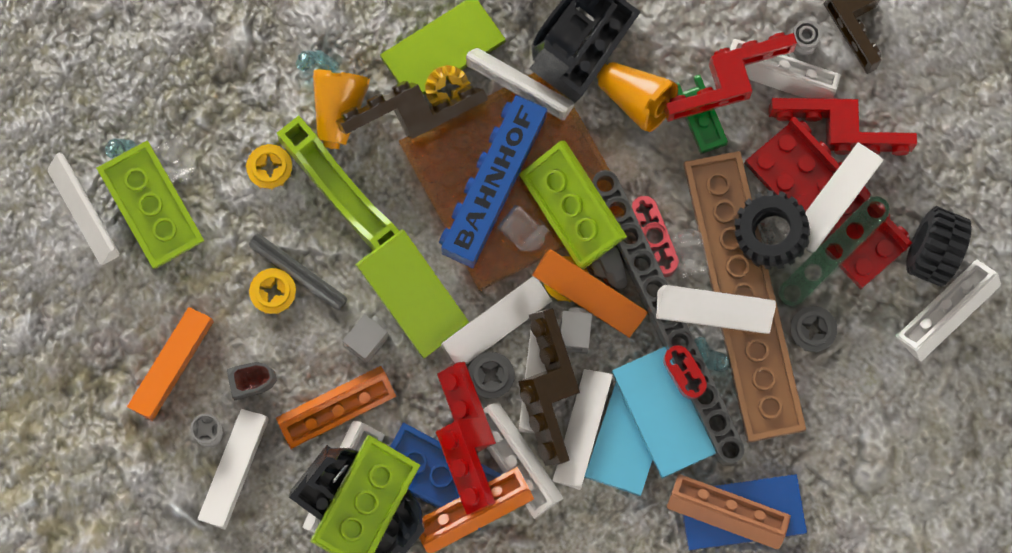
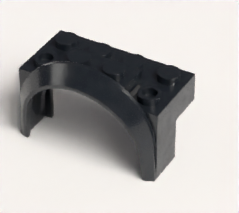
M562 0L544 22L532 42V60L534 63L529 69L576 103L640 14V11L626 0ZM580 7L581 9H583L586 13H588L590 16L594 18V21L586 17L577 8ZM593 29L592 33L589 35V37L587 38V40L585 41V43L582 45V47H581L580 50L577 52V54L575 55V57H573V55L575 54V52L577 51V49L579 48V46L582 44V42L584 41V39L587 37V35H588V34L590 33V31Z
M326 445L291 489L289 498L321 521L359 451L351 448H331ZM346 465V467H345V468L342 470V472L338 475V473L341 471V469ZM409 489L374 553H407L425 531L421 507Z

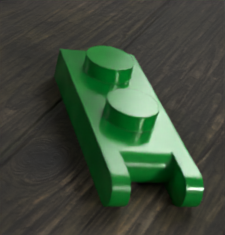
M700 74L693 76L696 87L684 92L679 82H676L678 85L677 96L685 95L686 98L697 95L699 90L706 88ZM715 109L685 117L700 155L728 144Z

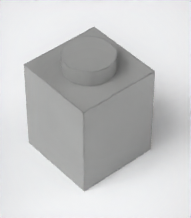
M572 307L569 308V311H563L561 334L567 352L588 354L592 314L586 313V310L583 308Z
M364 314L342 340L343 345L367 364L389 338L388 332L385 330L387 325L376 316H373L371 319Z

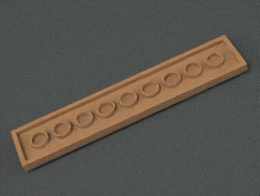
M737 151L685 161L683 164L712 291L776 301L769 270L765 269L763 265L758 267L753 264L752 260H748L740 249L735 236V219L739 217L737 212L740 207L744 209L746 206L744 202L750 198L752 201L741 152ZM757 226L755 230L756 238L760 242H762L759 228ZM777 303L769 334L721 328L747 443L805 432V421Z

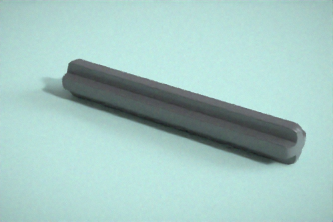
M257 233L250 240V248L279 269L288 273L294 280L335 310L339 311L344 307L347 302L346 296L265 237Z

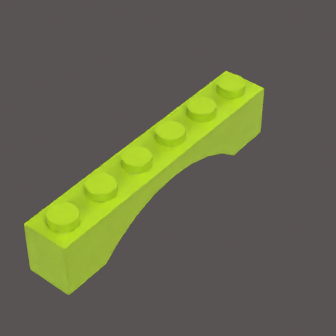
M299 115L277 132L280 144L372 251L399 232L396 226L353 183L325 148L318 136Z

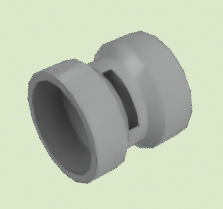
M805 20L799 22L793 30L797 41L794 53L799 56H809L817 48L821 38V30L813 21Z
M200 414L194 418L190 426L193 438L201 446L214 447L223 438V427L213 415Z

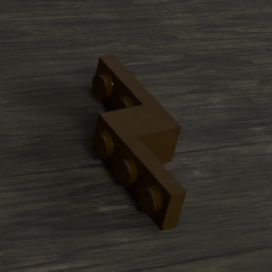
M825 0V8L866 74L876 70L881 62V52L875 43L869 41L864 24L860 19L856 20V18L876 8L880 0Z
M403 81L392 87L393 92L385 96L378 94L369 98L366 101L368 105L360 109L352 107L342 112V118L336 120V123L341 132L348 134L394 110L405 135L413 139L487 101L488 98L484 89L468 86L458 92V97L450 101L447 98L433 104V110H430L419 85Z
M551 308L529 315L531 331L536 337L540 349V359L545 365L546 371L518 381L520 397L526 405L529 425L535 433L538 453L545 466L558 465L570 461L552 403L580 393L554 310Z

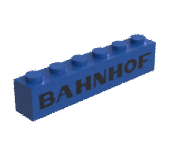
M515 95L512 103H506L501 114L504 120L500 128L495 126L490 135L489 143H492L488 153L482 152L476 165L479 171L475 178H469L465 186L464 193L467 196L463 204L457 203L451 216L455 220L450 229H444L439 240V244L442 245V255L473 269L547 118V108L518 95Z

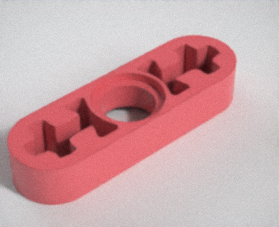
M640 196L633 201L632 209L645 237L646 233L651 229H657L662 233L663 239L661 242L653 244L648 241L652 251H657L665 245L667 246V248L663 249V255L666 260L671 259L672 262L669 265V269H665L664 266L659 267L664 277L671 276L677 269L678 256L656 202L651 197ZM640 204H643L645 208H651L648 213L651 223L645 227L641 226L646 223L644 214L637 213ZM659 251L654 253V256L659 263L661 256Z

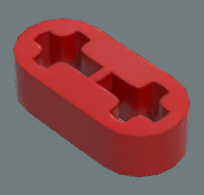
M676 345L669 348L663 357L666 370L685 398H699L707 388V382L691 353L685 347ZM673 352L676 355L683 354L684 360L682 365L685 368L683 372L678 364L672 365L670 363V360L673 358ZM688 373L692 381L698 380L700 382V385L697 387V393L694 390L687 391L685 388L688 384L685 374Z

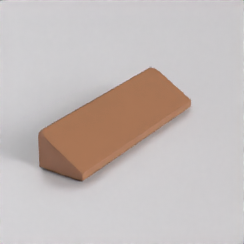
M679 473L667 504V508L774 549H780L791 518L789 514Z

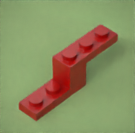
M784 32L776 33L770 36L769 40L758 43L757 40H752L742 44L741 48L730 50V48H723L714 52V55L710 58L709 68L716 90H713V87L699 90L697 95L686 98L685 95H679L671 98L669 103H666L664 110L667 122L750 99L753 90L745 66L793 53L797 45L794 33L785 35Z
M772 98L769 105V117H774L778 121H790L793 117L805 118L809 122L821 121L822 118H826V145L837 155L849 154L858 142L877 155L880 152H892V155L895 156L907 155L917 145V133L859 132L858 99Z
M457 362L437 373L455 422L437 430L436 434L466 515H472L496 504L477 455L478 452L496 444L466 363Z

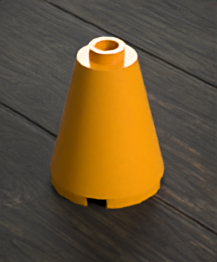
M610 62L608 65L604 64L597 74L598 86L641 130L648 132L654 131L665 120L664 110L666 103H669V100L678 94V85L672 80L616 62Z
M314 70L313 85L317 136L323 142L325 148L340 150V145L347 144L351 132L348 134L341 132L336 120L342 118V112L352 107L361 108L370 85L368 77L345 72L333 73L331 70Z

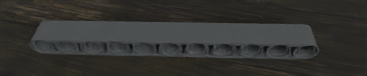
M608 170L600 171L594 176L592 183L608 208L619 206L623 209L624 216L615 219L624 232L633 233L637 239L636 243L631 245L626 244L623 240L616 245L646 311H648L647 314L662 346L668 350L673 347L671 344L672 338L681 337L686 343V349L691 353L707 382L705 391L710 394L711 402L704 405L697 398L691 399L716 451L714 455L716 460L722 465H733L744 455L743 442L687 324L673 321L671 324H664L660 319H656L657 297H651L647 293L646 287L654 284L661 288L663 285H668L617 176ZM601 180L610 182L612 190L602 192L597 187V182ZM637 258L645 259L649 264V269L645 271L636 269L634 260ZM673 352L672 362L673 364H678L683 372L682 361L684 356L683 354L676 355ZM685 374L688 380L685 388L687 391L694 390L697 393V387L700 385V382L698 380L692 381ZM711 417H718L723 421L724 427L722 431L717 432L711 429L709 424ZM728 443L735 447V458L728 459L723 455L722 447L724 444Z

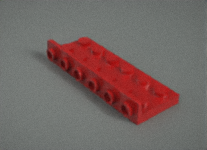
M793 117L787 126L746 159L744 164L769 191H774L776 195H779L781 191L786 193L788 198L794 197L806 212L842 162L838 163L831 156V150L824 142H818L815 139L811 128L803 120L799 121L796 117ZM865 186L820 245L860 290L901 256L912 244L909 233L902 226H896L890 219L888 210L881 204L877 205L870 198L871 194Z

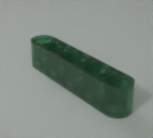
M875 196L866 200L781 285L779 296L783 304L791 308L802 305L886 222L889 217L890 208L885 199ZM872 204H880L883 206L885 213L880 218H872L868 214V208ZM854 224L860 225L864 230L862 237L851 239L847 235L849 226ZM831 245H838L843 250V254L838 260H831L826 256V250ZM813 265L818 266L822 270L821 277L816 281L808 280L805 276L806 269ZM796 286L801 290V296L797 301L791 302L785 299L784 293L788 287Z

